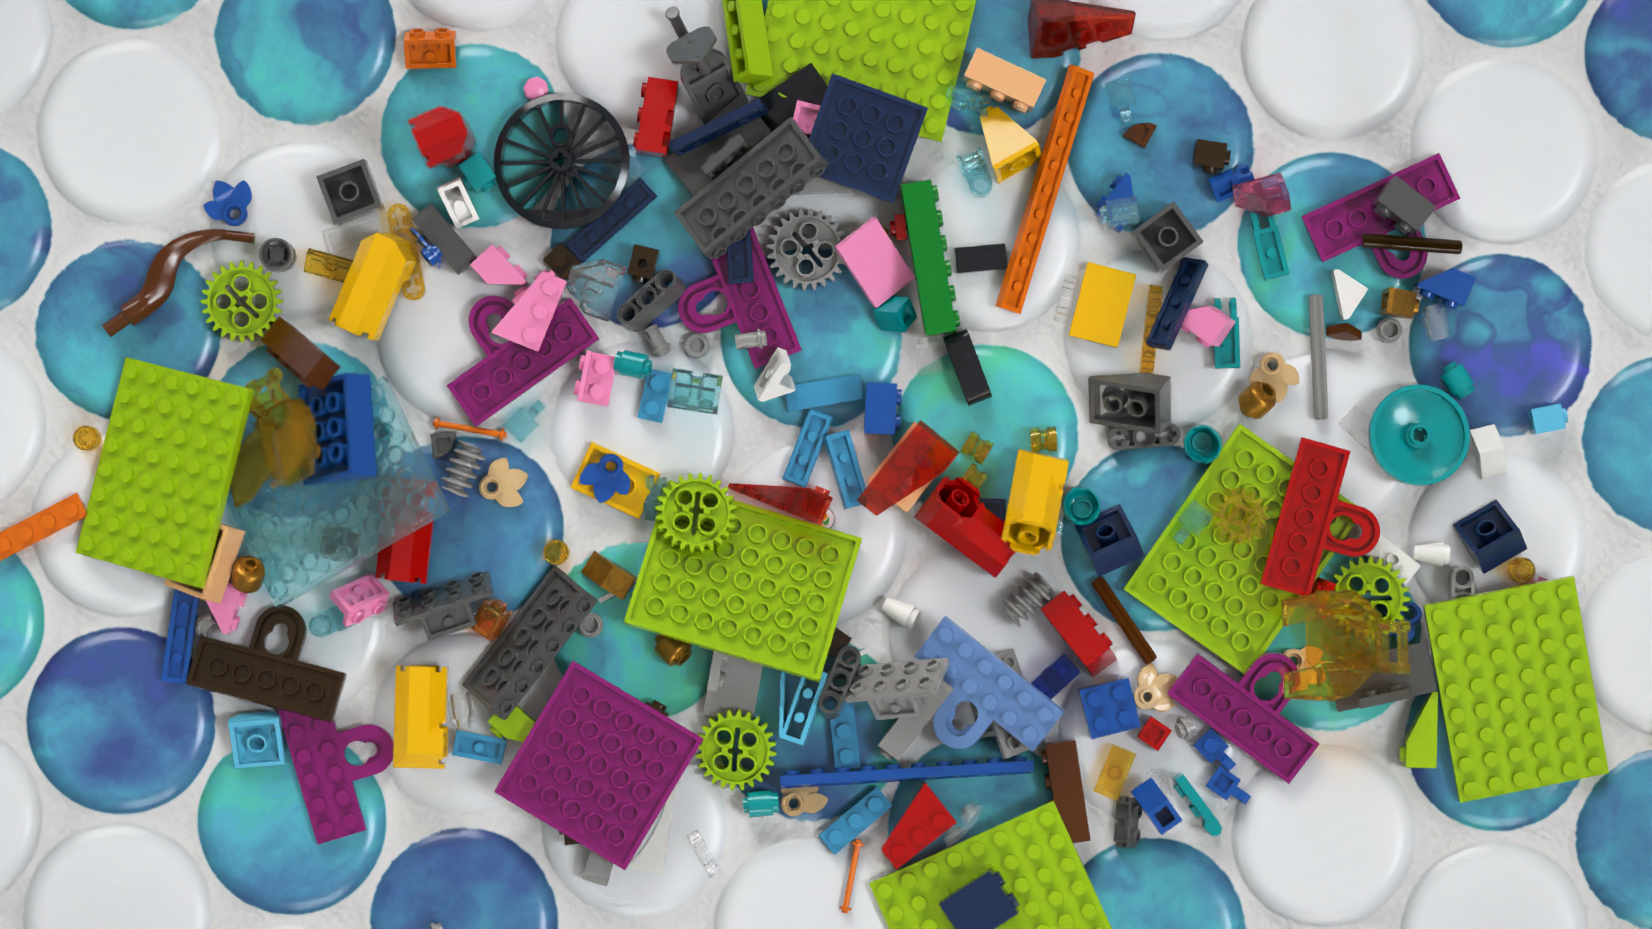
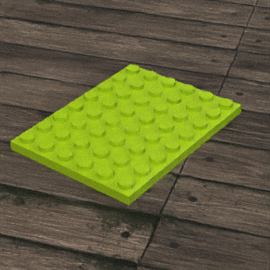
M768 0L765 25L773 77L758 85L748 84L746 95L761 98L802 68L812 63L827 85L833 73L928 107L918 137L942 143L976 0Z
M126 357L76 553L194 587L204 588L255 390Z
M1238 424L1223 445L1218 458L1211 462L1123 590L1245 674L1251 664L1265 653L1304 596L1260 584L1294 461L1243 425ZM1341 494L1338 495L1337 500L1355 505ZM1337 516L1330 524L1331 534L1338 540H1344L1355 523L1347 516ZM1323 549L1315 580L1335 552Z
M668 480L666 488L671 490L669 485L670 481ZM699 492L695 495L692 535H695L697 531L701 495ZM682 495L678 498V501L684 505H687L692 501L691 498L686 495ZM707 498L703 501L704 505L709 508L717 504L712 498ZM733 500L729 505H737V510L732 512V514L737 515V521L730 522L735 525L734 531L726 530L730 534V538L724 539L721 537L723 545L720 547L714 543L713 552L708 547H704V552L701 555L699 549L695 548L693 554L690 555L688 547L683 552H680V544L671 547L672 538L663 540L666 531L658 532V526L662 523L655 522L624 619L625 625L812 681H820L862 538ZM678 520L675 523L679 529H685L689 526L685 520ZM708 522L700 526L705 532H710L714 529L713 525Z
M1573 575L1423 605L1456 791L1460 803L1609 773Z
M1054 800L869 883L889 929H955L939 905L940 901L990 868L994 872H1000L1006 882L1003 885L1008 894L1013 892L1020 903L1018 906L1019 913L995 929H1112Z

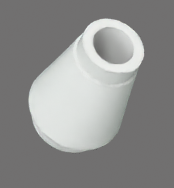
M1445 542L1415 545L1414 560L1441 567L1443 565H1450L1451 545L1445 544Z
M889 597L885 600L881 611L885 612L902 627H909L911 629L915 626L921 613L920 610L916 609L915 605Z

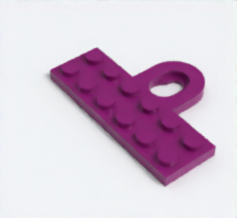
M1440 153L1301 216L1321 262L1323 263L1362 245V235L1365 233L1387 235L1390 231L1397 230L1393 226L1395 222L1388 217L1383 219L1373 211L1375 207L1371 204L1386 183L1395 176L1399 177L1435 205V210L1461 199ZM1420 230L1411 235L1409 233H1406V236L1408 237L1423 238ZM1371 248L1381 270L1395 279H1407L1415 276L1423 269L1428 257V252L1409 251L1408 259L1400 261L1396 258L1395 254L1387 249Z
M752 227L754 283L729 285L727 253H725L721 257L712 260L717 272L716 276L693 284L684 291L679 299L678 312L684 325L697 333H710L736 322L741 334L757 332V329L766 331L767 346H763V349H760V347L747 348L754 368L757 369L767 365L777 347L786 350L788 356L800 352L802 349ZM718 291L726 296L728 305L722 314L714 316L697 313L696 305L704 299L707 293Z
M487 296L474 304L469 314V328L472 335L487 354V357L446 386L476 427L600 340L571 298L556 308L539 352L510 340L504 344H499L491 339L486 321L487 317L495 313L503 319L514 306L509 300L500 296Z
M1197 652L1167 691L1169 696L1288 784L1319 746L1318 741L1280 714L1297 691L1300 681L1299 671L1295 663L1282 653L1270 652L1259 656L1239 682H1237ZM1276 671L1282 677L1279 684V692L1268 700L1257 697L1254 693L1256 681L1267 676L1270 672Z
M277 709L282 719V727L317 844L319 845L367 830L353 781L378 774L391 764L394 752V741L391 735L384 728L373 724L362 725L338 733L335 720H333V723ZM353 741L372 742L377 747L376 754L370 757L365 764L359 766L348 762L345 751L347 746Z

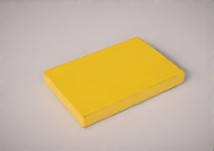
M1087 262L1068 336L1118 348L1137 274Z
M591 442L570 488L596 499L593 485L580 484L581 473L587 465L598 463L604 455L615 454L621 458L623 471L630 478V489L627 495H622L615 491L614 495L603 503L640 519L661 473ZM610 461L606 464L608 471L615 470L616 465L614 462Z

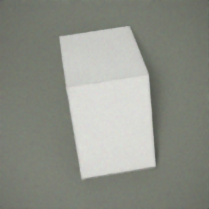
M1337 269L1331 271V277L1340 320L1344 321L1350 318L1368 288Z
M1495 424L1470 430L1481 479L1507 473L1505 448Z

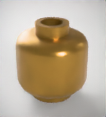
M1252 382L1239 395L1240 411L1247 417L1261 419L1276 405L1275 390L1266 382Z
M253 556L238 558L232 568L231 584L239 592L253 593L258 591L264 580L265 565L261 560Z
M659 634L655 638L657 643L654 651L668 666H681L692 654L690 650L692 645Z

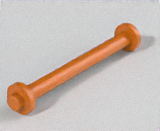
M440 417L433 420L435 430L442 427L500 437V441L507 437V432H504L505 428L497 431L440 421Z
M855 839L851 843L854 845L843 906H839V909H842V913H848V911L852 910V908H849L860 846H864L860 839Z

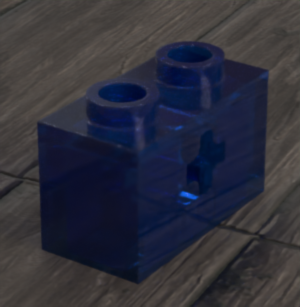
M1062 652L1030 683L1048 698L1052 699L1077 677L1081 671Z

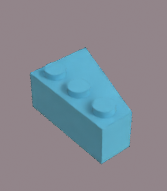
M781 671L779 738L802 746L807 745L819 710V698L830 673L822 671L820 681L816 682Z

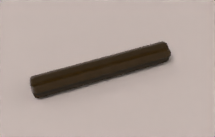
M1367 233L1362 235L1361 241L1362 247L1447 254H1460L1463 247L1461 240Z

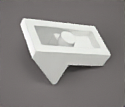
M460 177L437 187L456 229L479 220L466 186Z
M777 347L754 384L758 401L764 402L796 390L792 377L788 375L791 363L786 350Z

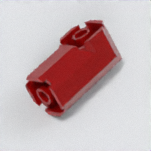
M439 106L407 120L409 125L413 127L411 131L422 156L429 160L426 162L429 169L438 165L453 168L470 158L476 139L468 121L460 112Z
M386 477V482H390V487H384L381 517L386 518V523L381 522L375 578L381 579L383 574H385V580L412 583L419 582V578H421L420 583L428 584L439 483Z
M944 477L914 518L996 578L1009 562L1012 555L1015 554V551L1010 548V542L1006 539L1005 543L1001 539L1004 521L985 508L983 502L980 504L979 497L981 495L979 489L963 477H956L955 480H948L950 477Z

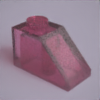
M1281 172L1232 186L1236 207L1266 217L1291 210L1289 191Z

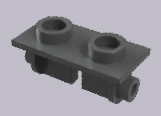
M1119 796V801H1116L1115 819H1124V824H1115L1113 839L1116 842L1115 847L1137 848V844L1140 841L1141 832L1138 828V822L1143 810L1134 797L1129 800L1128 796Z

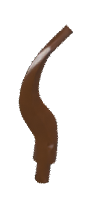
M206 229L188 233L174 239L165 245L155 256L140 292L121 305L122 311L102 325L103 328L112 337L130 323L136 326L158 310L173 291L180 262L192 250L218 240L254 243L255 233Z

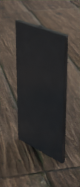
M812 63L760 98L766 104L769 111L768 114L760 118L770 128L771 132L788 118H793L797 100L816 105L822 104L828 85Z

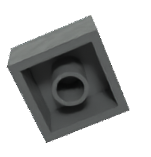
M365 159L316 176L333 223L336 226L385 209L368 162Z
M1397 176L1386 183L1371 203L1375 207L1373 211L1383 219L1390 218L1395 222L1393 226L1404 235L1406 233L1411 235L1417 232L1436 209L1435 205Z
M1174 201L1131 232L1160 274L1204 242Z

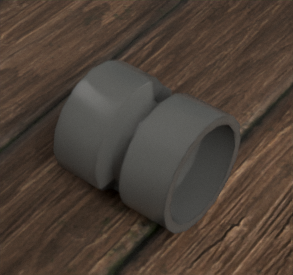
M270 238L260 247V261L265 267L274 272H286L296 262V250L283 239Z

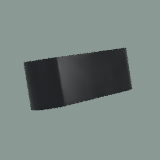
M964 329L943 337L968 406L991 398L990 388L968 330Z

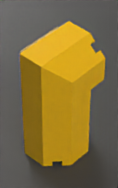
M375 233L363 239L328 320L335 322L336 326L355 335L361 336L365 332L369 334L367 339L379 340L403 282L410 279L417 262L415 255L412 254L410 242L393 233Z
M1018 449L1001 538L1005 543L1006 539L1010 542V548L1013 551L1037 555L1040 554V549L1046 548V551L1052 549L1063 494L1062 490L1067 476L1068 459Z
M396 665L393 768H446V762H442V759L447 757L448 727H443V723L448 722L449 666H442L441 671H439V666L409 665L405 666V670H403V665Z

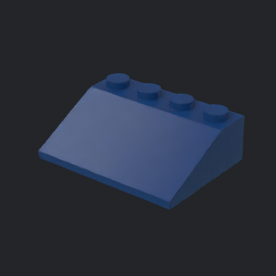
M343 373L335 375L322 391L314 385L311 389L305 384L298 385L304 486L361 480L376 476L372 387L369 374Z

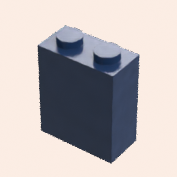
M990 868L942 899L939 905L955 929H995L1019 913L1018 906L1020 903L1013 892L1008 894L1003 885L1006 882L1000 872H994Z

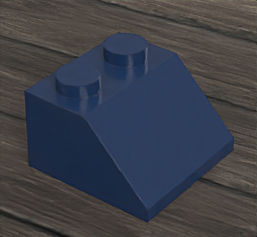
M1497 499L1453 524L1468 553L1483 574L1527 549L1520 529Z
M1121 505L1099 513L1098 518L1089 525H1074L1098 577L1145 557L1138 537Z

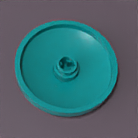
M1409 385L1387 395L1375 408L1369 423L1368 441L1376 463L1388 476L1406 485L1428 486L1448 478L1460 467L1468 452L1470 430L1464 411L1449 394L1429 385Z

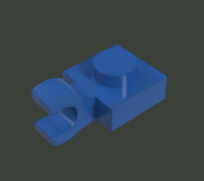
M1244 164L1239 166L1235 173H1233L1232 169H1229L1209 178L1208 181L1213 197L1218 203L1240 193V186L1250 184L1255 179L1252 171H1249L1248 165Z
M1212 728L1193 745L1210 764L1217 759L1228 771L1236 765L1224 752L1229 746Z
M1220 765L1205 785L1226 801L1232 795L1246 805L1251 798L1249 794L1237 787L1241 779Z

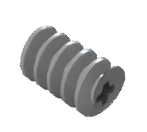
M458 440L463 449H454V453L459 458H450L449 461L455 467L445 469L450 477H442L441 480L446 486L440 487L459 496L468 497L469 494L464 488L473 487L468 478H477V475L472 470H480L481 466L476 461L485 460L486 457L481 453L484 450Z
M1037 572L1033 573L1035 582L1030 579L1025 580L1028 588L1021 585L1018 586L1020 595L1011 592L1012 601L1005 598L1002 600L1004 604L1003 610L1018 627L1021 626L1018 618L1027 621L1029 619L1027 611L1035 614V604L1042 608L1044 607L1042 598L1051 601L1052 598L1049 592L1052 591L1057 594Z

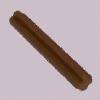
M1100 576L1093 580L1092 586L1144 663L1150 664L1157 658L1156 654L1104 577Z

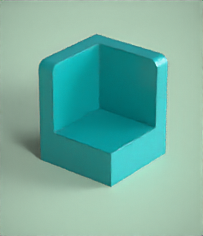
M891 296L879 307L872 310L882 331L905 333L917 318L909 297Z

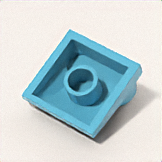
M273 711L241 713L229 718L228 726L235 768L286 764L280 714Z

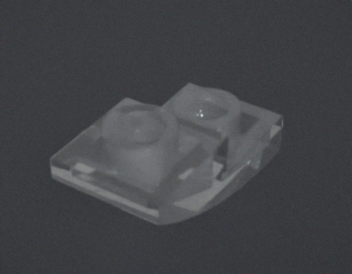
M973 801L961 808L963 813L959 815V818L963 825L959 827L957 823L945 831L946 835L942 837L947 847L956 843L975 824L983 810L981 803L975 805Z

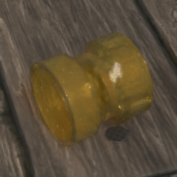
M1056 426L1047 427L1045 430H1040L1038 427L1030 428L1031 452L1039 453L1041 450L1057 451Z
M972 431L961 448L960 453L965 456H972L975 462L982 465L994 443L989 440H982L979 434ZM977 442H978L979 445L977 446L976 450L973 452L972 450L974 449V447L976 446V444H977Z

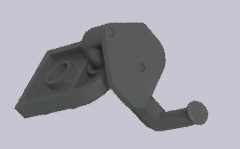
M670 7L666 10L665 16L670 20L679 39L667 47L666 53L673 64H683L680 71L681 81L705 125L739 95L746 101L749 100L741 84L734 82L732 67L726 56L719 50L713 49L717 37L710 27H700L689 33L679 15V9L677 7Z

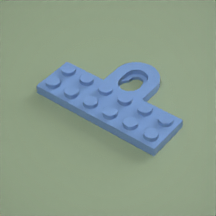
M947 616L941 620L914 656L918 660L948 658L950 662L943 680L954 689L936 711L933 720L937 737L948 747L963 749L973 745L981 738L991 723L995 721L1034 752L1065 712V710ZM963 701L973 703L978 711L976 722L967 725L963 730L956 729L953 725V719L956 716L958 704Z

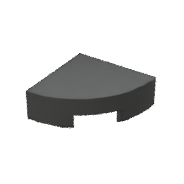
M456 431L430 434L433 460L442 458L451 451L456 441Z

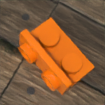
M416 28L405 32V69L456 68V31H450L448 28H438L435 31H424V29Z

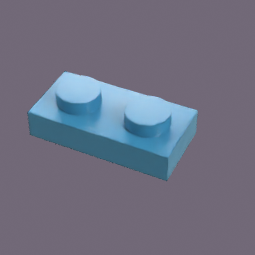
M652 369L651 374L646 376L637 418L663 423L673 378L672 373Z
M457 730L452 755L502 765L507 739Z

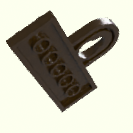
M277 605L265 610L258 618L249 648L200 636L186 684L206 691L333 723L347 674L299 661L307 635L306 623L295 609L285 605ZM283 623L288 628L289 645L283 653L271 654L266 648L268 634L273 631L277 624Z

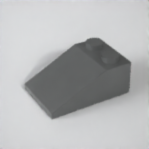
M1153 373L1096 375L1088 378L1089 423L1161 435L1171 422V376Z

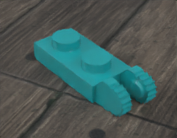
M1271 207L1264 208L1265 219L1269 226L1264 229H1260L1258 215L1255 210L1249 212L1253 228L1252 234L1264 281L1289 275L1278 225H1275Z
M1214 298V307H1217L1219 310L1222 309V302L1220 298ZM1230 298L1229 301L1230 318L1236 322L1219 347L1214 346V369L1240 368L1239 317H1237L1236 298Z
M1182 773L1176 775L1173 778L1177 783L1173 786L1181 798L1187 796L1192 803L1188 806L1197 819L1202 816V826L1211 836L1220 835L1223 830L1217 818Z

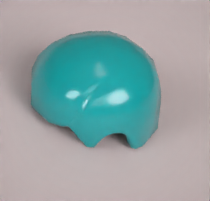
M1196 425L1186 433L1183 440L1184 450L1193 461L1208 464L1218 458L1222 449V438L1219 432L1209 425Z
M1073 487L1065 494L1062 503L1063 514L1068 521L1075 525H1089L1099 516L1101 510L1099 497L1089 488Z

